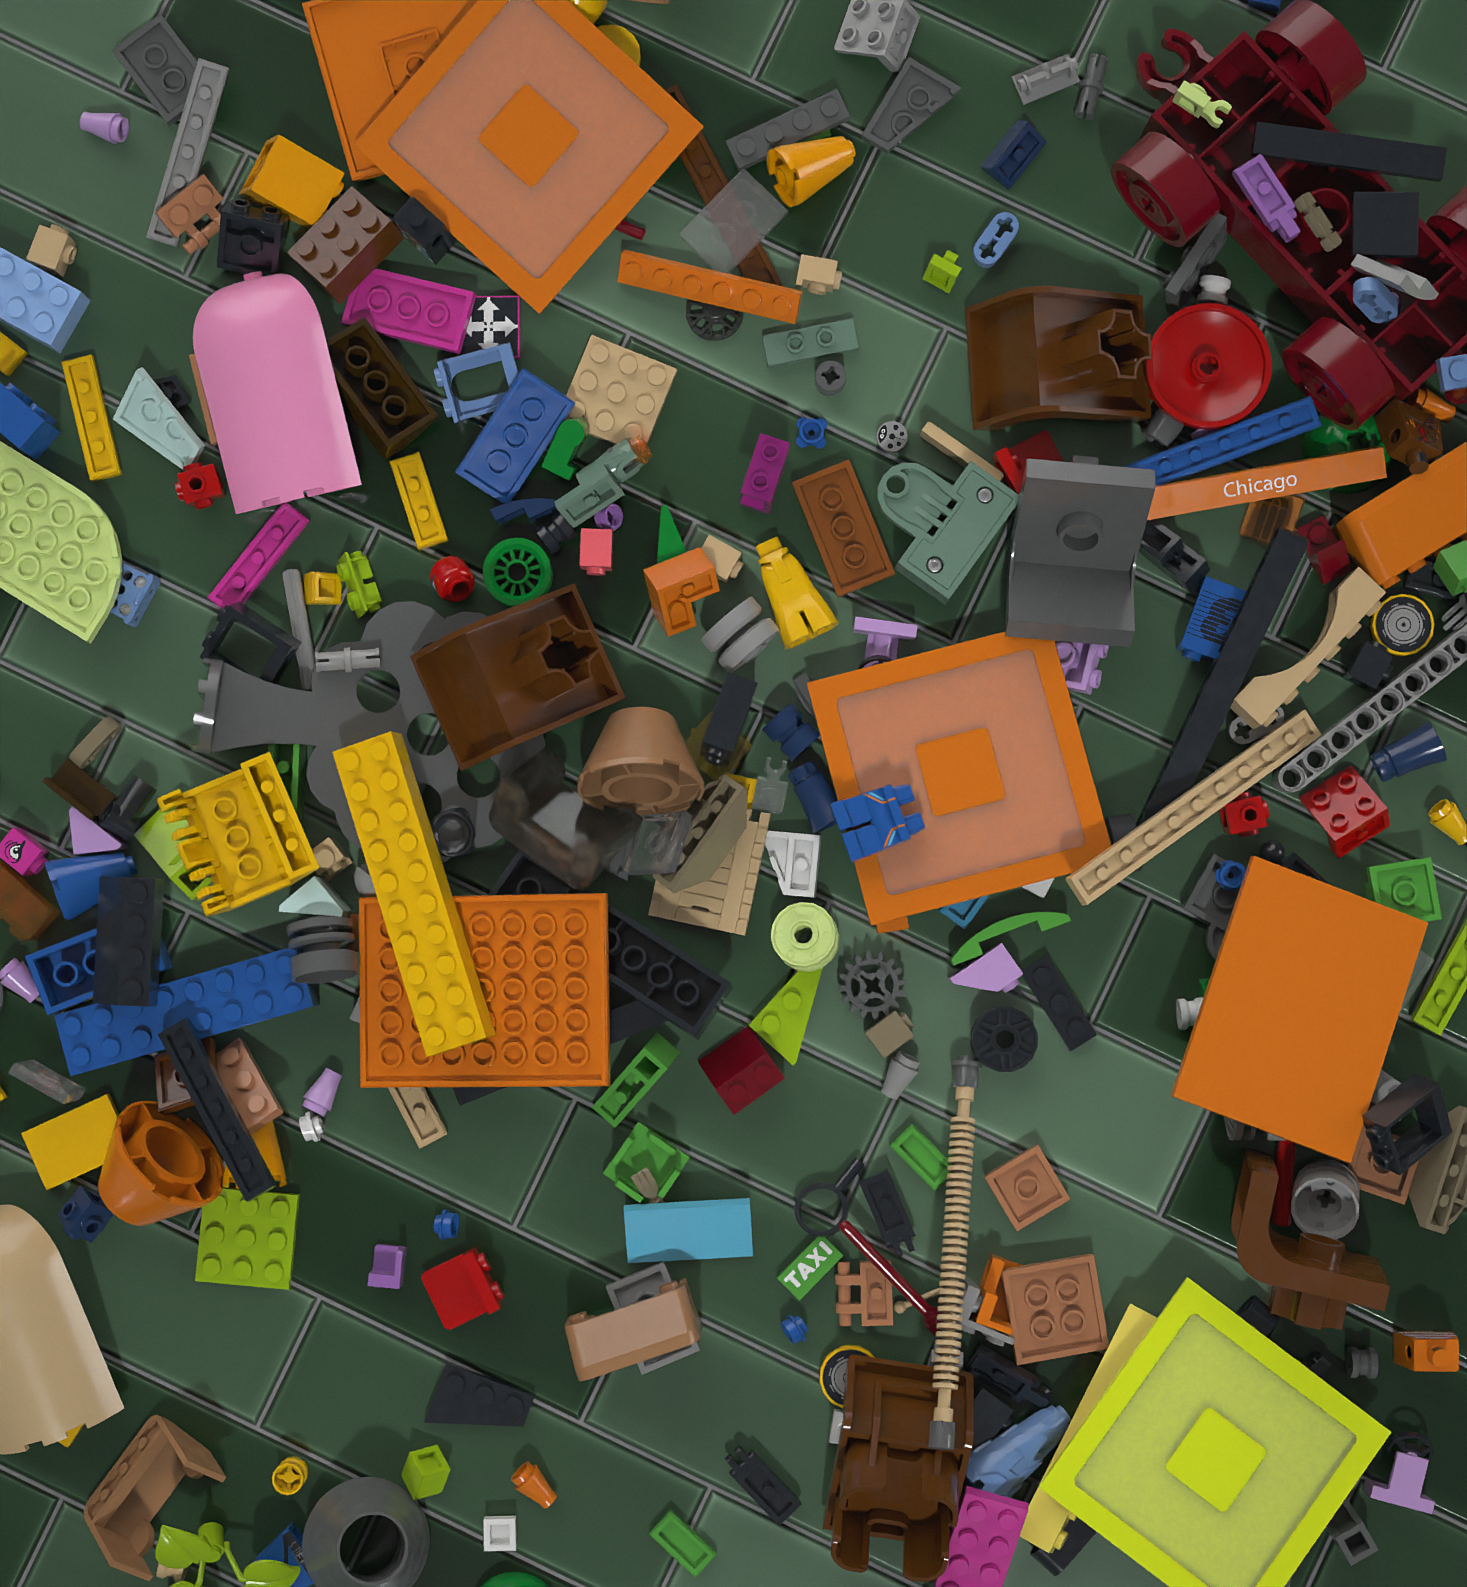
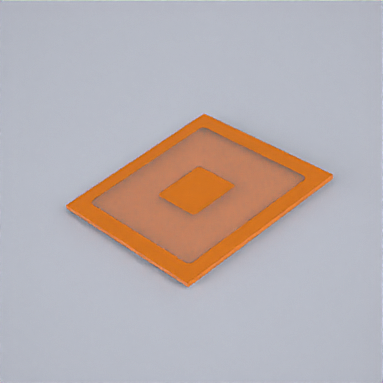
M478 0L356 141L354 146L410 197L416 198L441 220L458 241L534 310L541 314L704 126L568 0Z
M1005 632L806 683L837 801L846 800L890 784L892 788L910 784L915 801L899 806L903 818L920 812L925 825V829L910 836V841L854 862L871 926L1072 874L1111 846L1054 640L1005 636ZM870 823L846 831V833L852 830H857L862 827L870 825Z

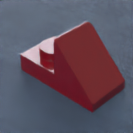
M1324 515L1294 530L1295 533L1309 539L1305 553L1322 585L1351 571L1344 539L1337 541Z

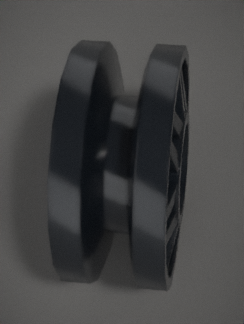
M994 1007L984 1011L975 1020L970 1031V1046L974 1056L983 1066L997 1072H1013L1023 1068L1033 1059L1038 1047V1033L1033 1021L1024 1012L1013 1007ZM1003 1030L1008 1031L1011 1035V1043L1006 1048L999 1047L996 1042L997 1034Z

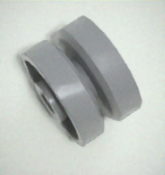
M753 597L747 598L731 610L700 640L710 653H716L729 644V647L719 658V664L727 673H733L742 665L750 662L780 632V629L771 618L762 619L754 626H751L761 615L762 611L761 606Z

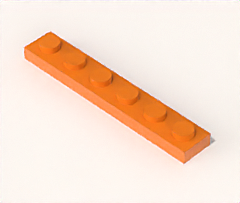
M624 250L621 253L617 279L618 283L795 324L798 320L803 291L629 250Z

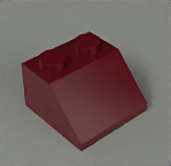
M749 1025L698 1061L715 1090L733 1115L785 1079V1076Z

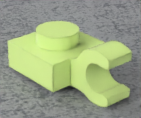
M1184 80L1172 102L1197 118L1202 116L1211 126L1219 128L1223 121L1216 117L1215 111L1221 110L1228 115L1232 106L1224 100L1211 102V97L1206 95L1207 93L1204 88L1195 83L1189 84Z

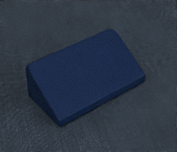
M1017 120L980 167L1006 189H1010L1047 141L1029 121Z

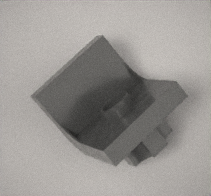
M1073 455L1071 462L1026 459L1007 559L1005 636L1121 647L1131 646L1135 632V570L1140 544L1155 492V470L1098 465V457Z

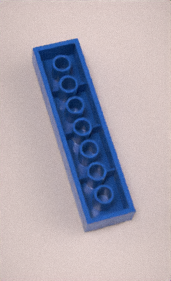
M286 948L158 985L157 1006H119L95 1003L54 1015L70 1076L165 1050L158 1034L184 1018H189L198 1037L203 1039L320 1005L314 984L296 983L291 979L290 959L303 952Z

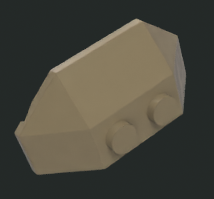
M726 774L720 776L718 780L706 784L702 798L697 800L696 797L690 801V807L681 810L660 840L656 855V869L653 870L652 877L673 893L711 879L747 828V789Z
M1460 1105L1447 1113L1453 1132L1419 1160L1408 1194L1419 1226L1442 1234L1448 1231L1449 1225L1457 1219L1467 1203V1108Z

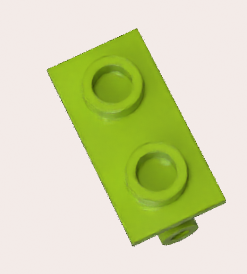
M356 551L351 553L349 557L348 552H345L338 560L337 573L342 582L345 581L349 592L347 593L348 605L352 611L355 610L358 619L368 610L370 613L380 610L382 600L375 582L364 585L363 580L373 577L367 556L363 555L362 551Z

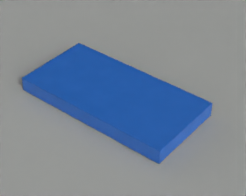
M522 368L455 473L501 503L511 502L556 434L559 426L564 422L575 405V401L525 368Z

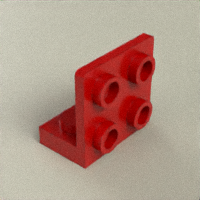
M1046 430L1010 449L1005 447L995 452L992 458L995 467L1004 473L1002 479L1005 485L1018 495L1020 494L1026 459L1064 462Z
M1348 766L1300 797L1303 806L1327 833L1330 849L1338 859L1390 827L1387 806L1352 766Z

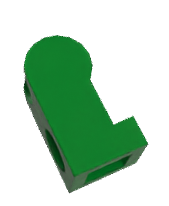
M572 417L561 423L541 467L567 480L575 477L579 465L572 461L579 445L589 436V426L585 420L579 417Z

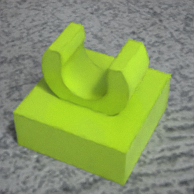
M947 250L943 258L934 254L922 279L950 293L962 269L954 264L958 255Z

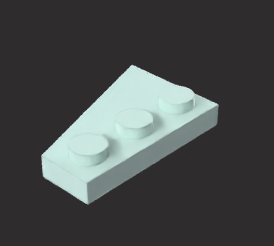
M144 368L137 369L113 420L182 470H184V466L197 463L205 447L204 443Z

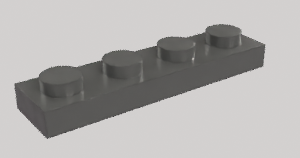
M835 89L726 140V146L740 172L766 160L767 152L774 147L804 142L849 121L850 115L838 89Z

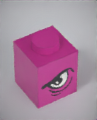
M13 827L0 843V858L21 875L31 876L33 873L38 874L44 868L45 862L48 861L46 856L50 851L22 828Z

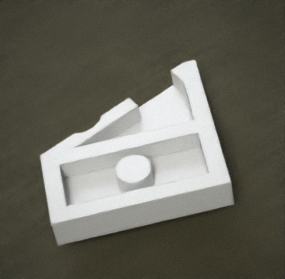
M768 831L765 845L773 869L776 871L783 895L816 898L822 836Z

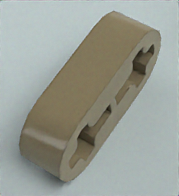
M111 716L104 718L78 744L69 758L80 769L87 767L120 733L122 726Z

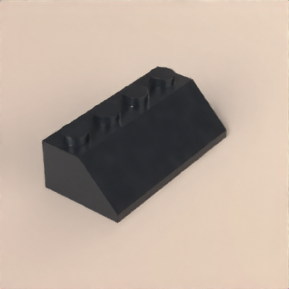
M100 876L93 1003L119 1006H157L164 879Z

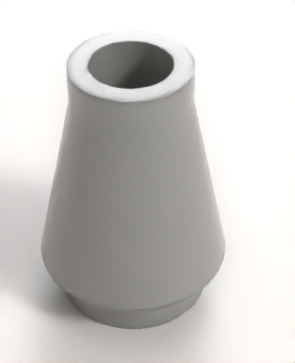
M898 1051L896 1056L891 1057L881 1092L889 1098L898 1100L903 1090L919 1073L918 1066L920 1061L905 1052Z

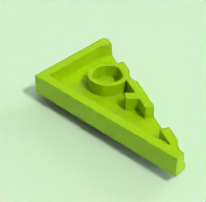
M823 968L811 972L797 971L749 1024L755 1032L791 1065L797 1062Z

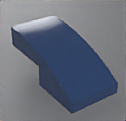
M545 498L522 499L490 509L498 525L524 513H527L530 522L533 523L558 511L554 503L555 500Z

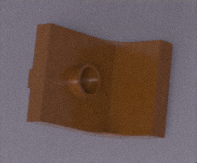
M1032 286L1011 290L965 308L973 430L995 431L1021 422L1045 418H1075L1130 423L1151 418L1150 393L1145 378V361L1152 359L1151 336L1145 333L1142 295L1060 286Z
M575 583L464 626L410 656L461 771L625 698Z
M1246 1148L1231 1216V1228L1237 1241V1255L1243 1269L1257 1281L1274 1285L1269 1307L1271 1314L1288 1318L1297 1325L1318 1330L1324 1327L1342 1330L1348 1303L1385 1311L1390 1284L1377 1258L1345 1251V1244L1334 1238L1314 1233H1300L1299 1240L1280 1235L1269 1226L1279 1175L1271 1154Z

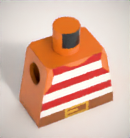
M1393 1331V1363L1412 1371L1457 1372L1459 1371V1340L1453 1331ZM1408 1346L1411 1349V1356H1408Z

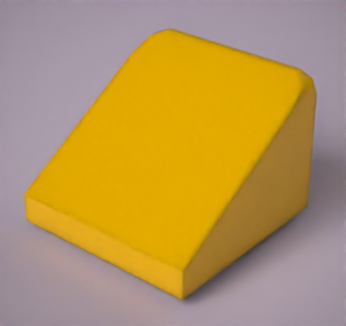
M310 572L305 574V604L341 605L342 581L338 573Z

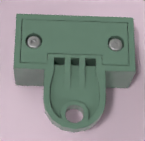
M970 461L953 486L928 468L917 463H901L891 467L883 475L878 485L877 502L881 512L892 523L915 538L898 561L895 570L945 605L1017 506L1019 495L972 461ZM893 477L900 478L904 482V490L900 493L890 492L887 488V481Z

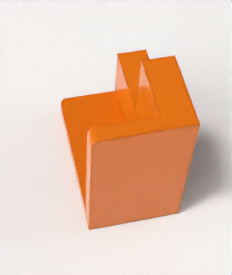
M701 548L693 549L643 570L654 616L668 637L696 626L691 602L720 591L715 567Z
M990 1253L979 1284V1295L983 1296L982 1302L976 1314L971 1312V1316L976 1323L1012 1335L1014 1329L1007 1317L1001 1273L1005 1268L1022 1266V1264Z

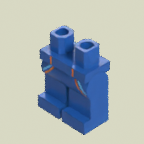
M890 784L830 804L840 833L870 823L868 826L842 834L851 864L910 841V836L925 829L920 812L903 818L899 807L915 801L910 784L893 788Z

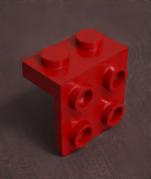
M477 1246L425 1271L421 1276L441 1322L448 1330L486 1312L491 1314L499 1310L503 1305L504 1293L497 1281L493 1282L488 1272L491 1270L489 1261L483 1252L479 1253Z

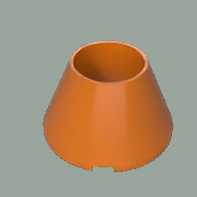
M138 1101L127 1106L116 1120L98 1180V1190L104 1204L115 1216L131 1225L145 1226L206 1206L214 1201L222 1191L221 1180L224 1175V1166L213 1142L189 1117L184 1121L173 1113L163 1115L158 1112V1102Z

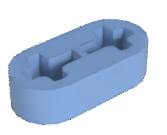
M1009 212L997 214L980 236L972 252L973 260L978 266L982 268L994 266L1014 240L1019 229V222L1013 214ZM1006 221L1009 222L1011 233L1005 231L1001 238H998L996 234L1000 226L997 223L1003 225ZM993 242L995 246L991 254L994 257L987 256L985 259L982 258V251L979 248L986 249Z
M1365 277L1355 281L1353 284V302L1371 321L1385 324L1397 318L1398 300L1380 280L1373 277Z

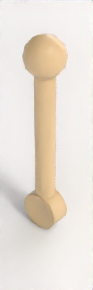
M939 1287L921 1296L927 1300L939 1295V1289L945 1288ZM897 1301L894 1304V1310L900 1314L906 1308L912 1306L909 1301Z

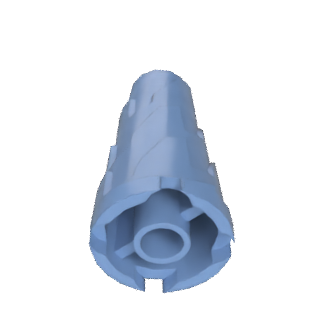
M1050 1405L1035 1412L1018 1425H1011L993 1439L979 1444L971 1450L964 1483L966 1486L1011 1498L1022 1487V1482L1043 1463L1042 1459L1060 1442L1069 1426L1068 1423L1071 1421L1070 1416L1060 1405L1056 1408Z

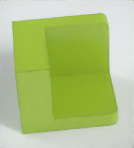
M433 1445L409 1452L401 1476L415 1501L441 1493L451 1469L438 1445Z

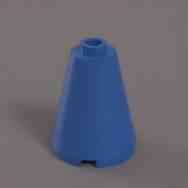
M123 852L45 862L56 898L66 921L75 918L98 903L100 876L132 877V875L137 873L132 856L125 858Z

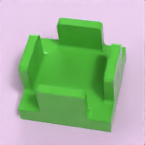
M1431 857L1366 867L1368 882L1363 883L1366 899L1425 922L1442 919Z
M638 1121L603 1174L613 1180L616 1187L639 1203L643 1201L649 1204L650 1199L643 1197L631 1176L647 1167L658 1185L657 1195L663 1199L690 1156Z

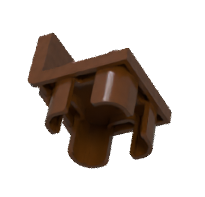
M855 1354L848 1357L845 1372L843 1421L823 1515V1529L832 1530L831 1556L838 1566L852 1572H865L869 1563L870 1536L903 1541V1576L907 1580L917 1582L932 1581L939 1578L945 1572L949 1560V1536L952 1527H957L958 1504L973 1445L974 1378L970 1372L959 1371V1373H953V1375L959 1376V1382H952V1384L958 1385V1390L951 1391L950 1409H953V1422L956 1423L954 1450H938L928 1448L930 1421H933L934 1408L938 1405L939 1389L932 1388V1383L939 1381L933 1380V1374H940V1372L933 1371L934 1367Z

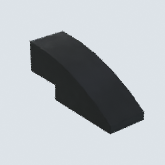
M1155 519L1147 520L1139 552L1190 593L1210 571L1207 560L1185 545L1181 537Z

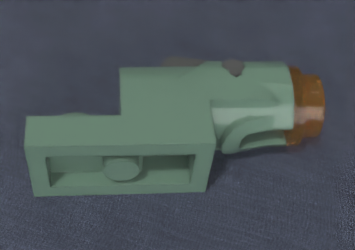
M640 435L635 438H625L576 473L580 485L554 502L557 510L572 528H575L625 495L620 484L635 475L642 466L648 463L647 459L653 456L644 439Z

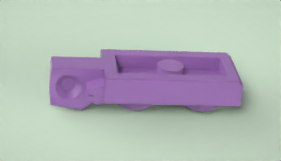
M1259 154L1232 172V176L1265 226H1268L1271 232L1277 229L1285 243L1297 237L1301 231L1293 220L1297 216L1294 210L1295 204L1264 157Z

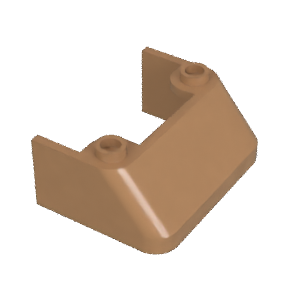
M681 1279L679 1285L677 1280L659 1286L660 1292L656 1293L654 1297L596 1317L595 1315L588 1316L587 1312L584 1311L567 1318L564 1327L578 1381L589 1380L699 1341L701 1339L702 1324L687 1279Z
M154 1415L146 1421L89 1498L84 1509V1519L109 1565L147 1581H150L153 1575L143 1557L152 1548L155 1541L154 1529L150 1522L185 1474L192 1479H199L203 1475L220 1482H224L226 1479L224 1472L206 1447L173 1422L159 1415Z

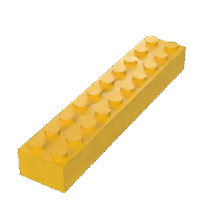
M390 731L333 751L334 760L426 1057L438 1055L496 1036L402 734Z

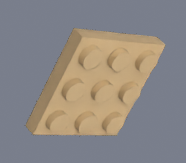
M591 335L566 395L575 401V405L564 421L572 417L582 418L589 426V435L613 445L628 438L632 449L636 448L638 453L643 456L677 374V369Z

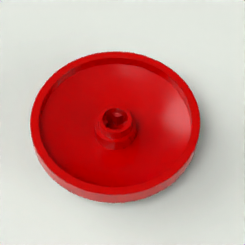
M1216 303L1188 306L1171 315L1162 323L1152 337V359L1145 361L1146 383L1152 398L1159 408L1180 424L1191 428L1207 430L1227 427L1247 416L1259 404L1266 393L1272 371L1270 349L1259 327L1239 310Z

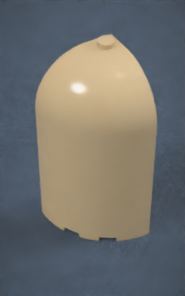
M0 1205V1454H14L27 1451L29 1449L28 1444L42 1441L43 1445L46 1446L68 1438L67 1431L84 1423L87 1428H90L123 1410L124 1406L56 1245L45 1229L29 1213L13 1205Z

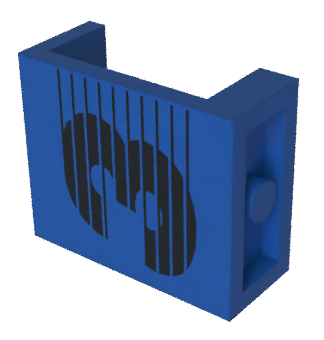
M1205 576L1199 582L1196 590L1199 594L1182 641L1177 643L1176 650L1183 652V658L1194 662H1199L1200 658L1209 662H1213L1215 658L1218 659L1220 645L1246 593L1245 590Z

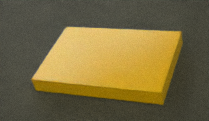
M110 1093L21 1133L46 1191L104 1164L115 1123L119 1116Z

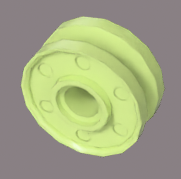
M799 902L789 905L777 915L772 924L771 941L774 950L787 966L797 971L811 972L823 968L832 961L839 947L840 936L836 923L824 908L814 903ZM811 931L813 933L809 942H798V937L802 932Z

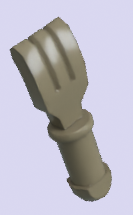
M647 1167L631 1176L643 1197L650 1199L649 1204L665 1203L657 1195L658 1185Z

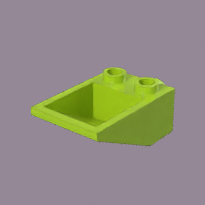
M159 809L134 836L168 877L192 901H200L196 892L206 886H213V881L209 877L198 885L196 881L192 882L188 875L198 869L186 871L176 847L178 843L184 840L175 842L171 836L176 830L189 827L187 820L167 824L164 816L170 812L162 813Z

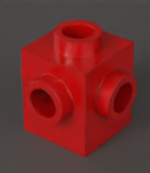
M201 462L184 466V472L177 474L179 482L174 484L179 500H185L188 506H195L196 510L213 506V500L226 497L218 468L214 464L202 466ZM202 482L201 488L196 490V485Z
M1246 790L1219 809L1223 833L1230 835L1240 833V837L1259 834L1258 828L1267 827L1266 818H1269L1267 802L1262 800L1260 795H1251L1250 790Z

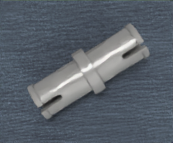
M350 647L344 648V651L315 652L317 672L344 669L345 672H352V669L380 668L379 648L350 650Z

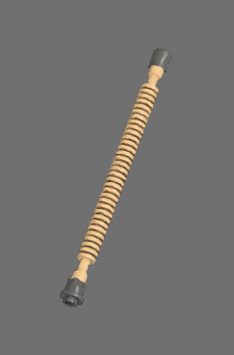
M969 1055L958 1056V1060L951 1062V1068L954 1069L953 1088L956 1089L955 1100L958 1101L957 1116L951 1117L950 1123L954 1124L950 1126V1131L953 1133H950L949 1139L953 1141L949 1142V1148L952 1149L948 1150V1155L951 1157L948 1158V1164L950 1165L947 1166V1172H950L947 1174L949 1182H946V1188L950 1190H946L945 1195L951 1198L945 1199V1204L950 1206H945L944 1212L948 1214L944 1215V1221H947V1223H943V1229L949 1230L943 1231V1237L949 1239L942 1240V1245L947 1247H943L941 1251L942 1254L948 1256H941V1262L947 1264H941L940 1270L946 1271L940 1273V1278L946 1281H939V1287L945 1288L939 1289V1295L945 1297L938 1298V1303L944 1306H938L937 1311L944 1314L937 1315V1320L943 1321V1323L936 1324V1328L943 1331L936 1332V1337L942 1338V1340H935V1345L941 1347L935 1348V1354L941 1355V1357H934V1362L940 1365H934L933 1371L940 1372V1374H933V1380H938L939 1382L932 1383V1388L939 1389L938 1405L934 1408L933 1421H930L928 1448L938 1450H954L956 1423L953 1422V1409H950L951 1391L958 1390V1385L952 1384V1382H959V1376L953 1375V1373H959L960 1368L953 1365L960 1364V1359L954 1358V1356H960L961 1351L954 1348H961V1342L955 1340L961 1339L962 1334L955 1331H962V1325L956 1323L963 1322V1317L957 1315L963 1314V1308L957 1306L964 1305V1300L958 1299L964 1297V1291L958 1289H965V1283L959 1281L965 1280L966 1275L961 1273L966 1272V1266L960 1264H966L967 1259L960 1256L967 1255V1250L962 1248L968 1247V1242L964 1241V1239H968V1233L962 1231L969 1230V1225L963 1223L969 1222V1217L965 1215L970 1214V1209L966 1207L970 1206L968 1198H971V1192L967 1190H971V1184L966 1182L972 1181V1176L968 1174H972L973 1170L969 1166L973 1165V1160L970 1158L974 1155V1152L971 1150L974 1149V1143L972 1142L975 1140V1136L972 1134L975 1133V1127L973 1126L976 1124V1120L970 1118V1104L974 1102L975 1089H978L979 1071L982 1070V1063L977 1062L976 1057Z

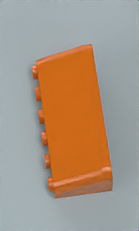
M1467 442L1429 464L1428 470L1424 473L1411 475L1357 508L1332 528L1339 540L1344 539L1347 552L1355 565L1360 567L1379 586H1382L1384 590L1400 581L1399 574L1407 569L1410 574L1419 570L1427 564L1424 560L1433 553L1437 557L1440 551L1451 547V542L1459 537L1462 541L1467 540Z

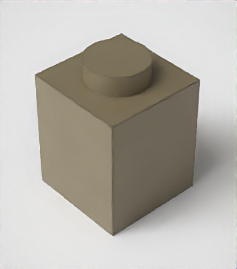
M893 1009L889 1012L888 1016L885 1015L864 1031L883 1058L914 1037L910 1031L914 1025L904 1011L898 1015Z

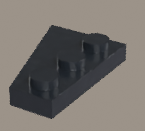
M448 1361L424 1423L523 1427L535 1394Z

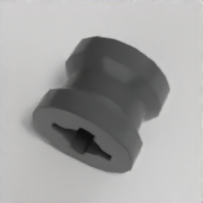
M825 361L817 368L815 385L821 394L834 396L845 385L846 371L839 362Z
M1348 1346L1345 1356L1348 1377L1357 1378L1359 1375H1365L1369 1379H1375L1378 1374L1376 1348L1374 1346H1367L1365 1349H1358L1355 1346Z

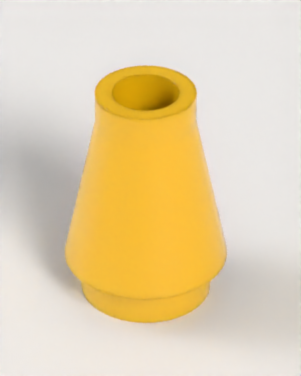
M1443 799L1436 803L1428 812V816L1431 818L1430 823L1452 838L1458 845L1466 843L1467 824L1454 802L1450 803L1448 799Z

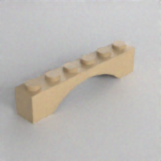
M1360 567L1351 571L1329 594V606L1325 624L1310 651L1287 670L1272 675L1254 677L1247 681L1239 689L1230 708L1252 729L1261 725L1267 727L1279 715L1275 710L1282 703L1288 705L1299 694L1296 688L1304 680L1308 683L1319 673L1320 669L1317 665L1324 658L1329 661L1341 649L1338 643L1345 636L1350 639L1361 628L1362 625L1359 621L1366 614L1370 617L1381 607L1382 603L1379 600L1386 592Z

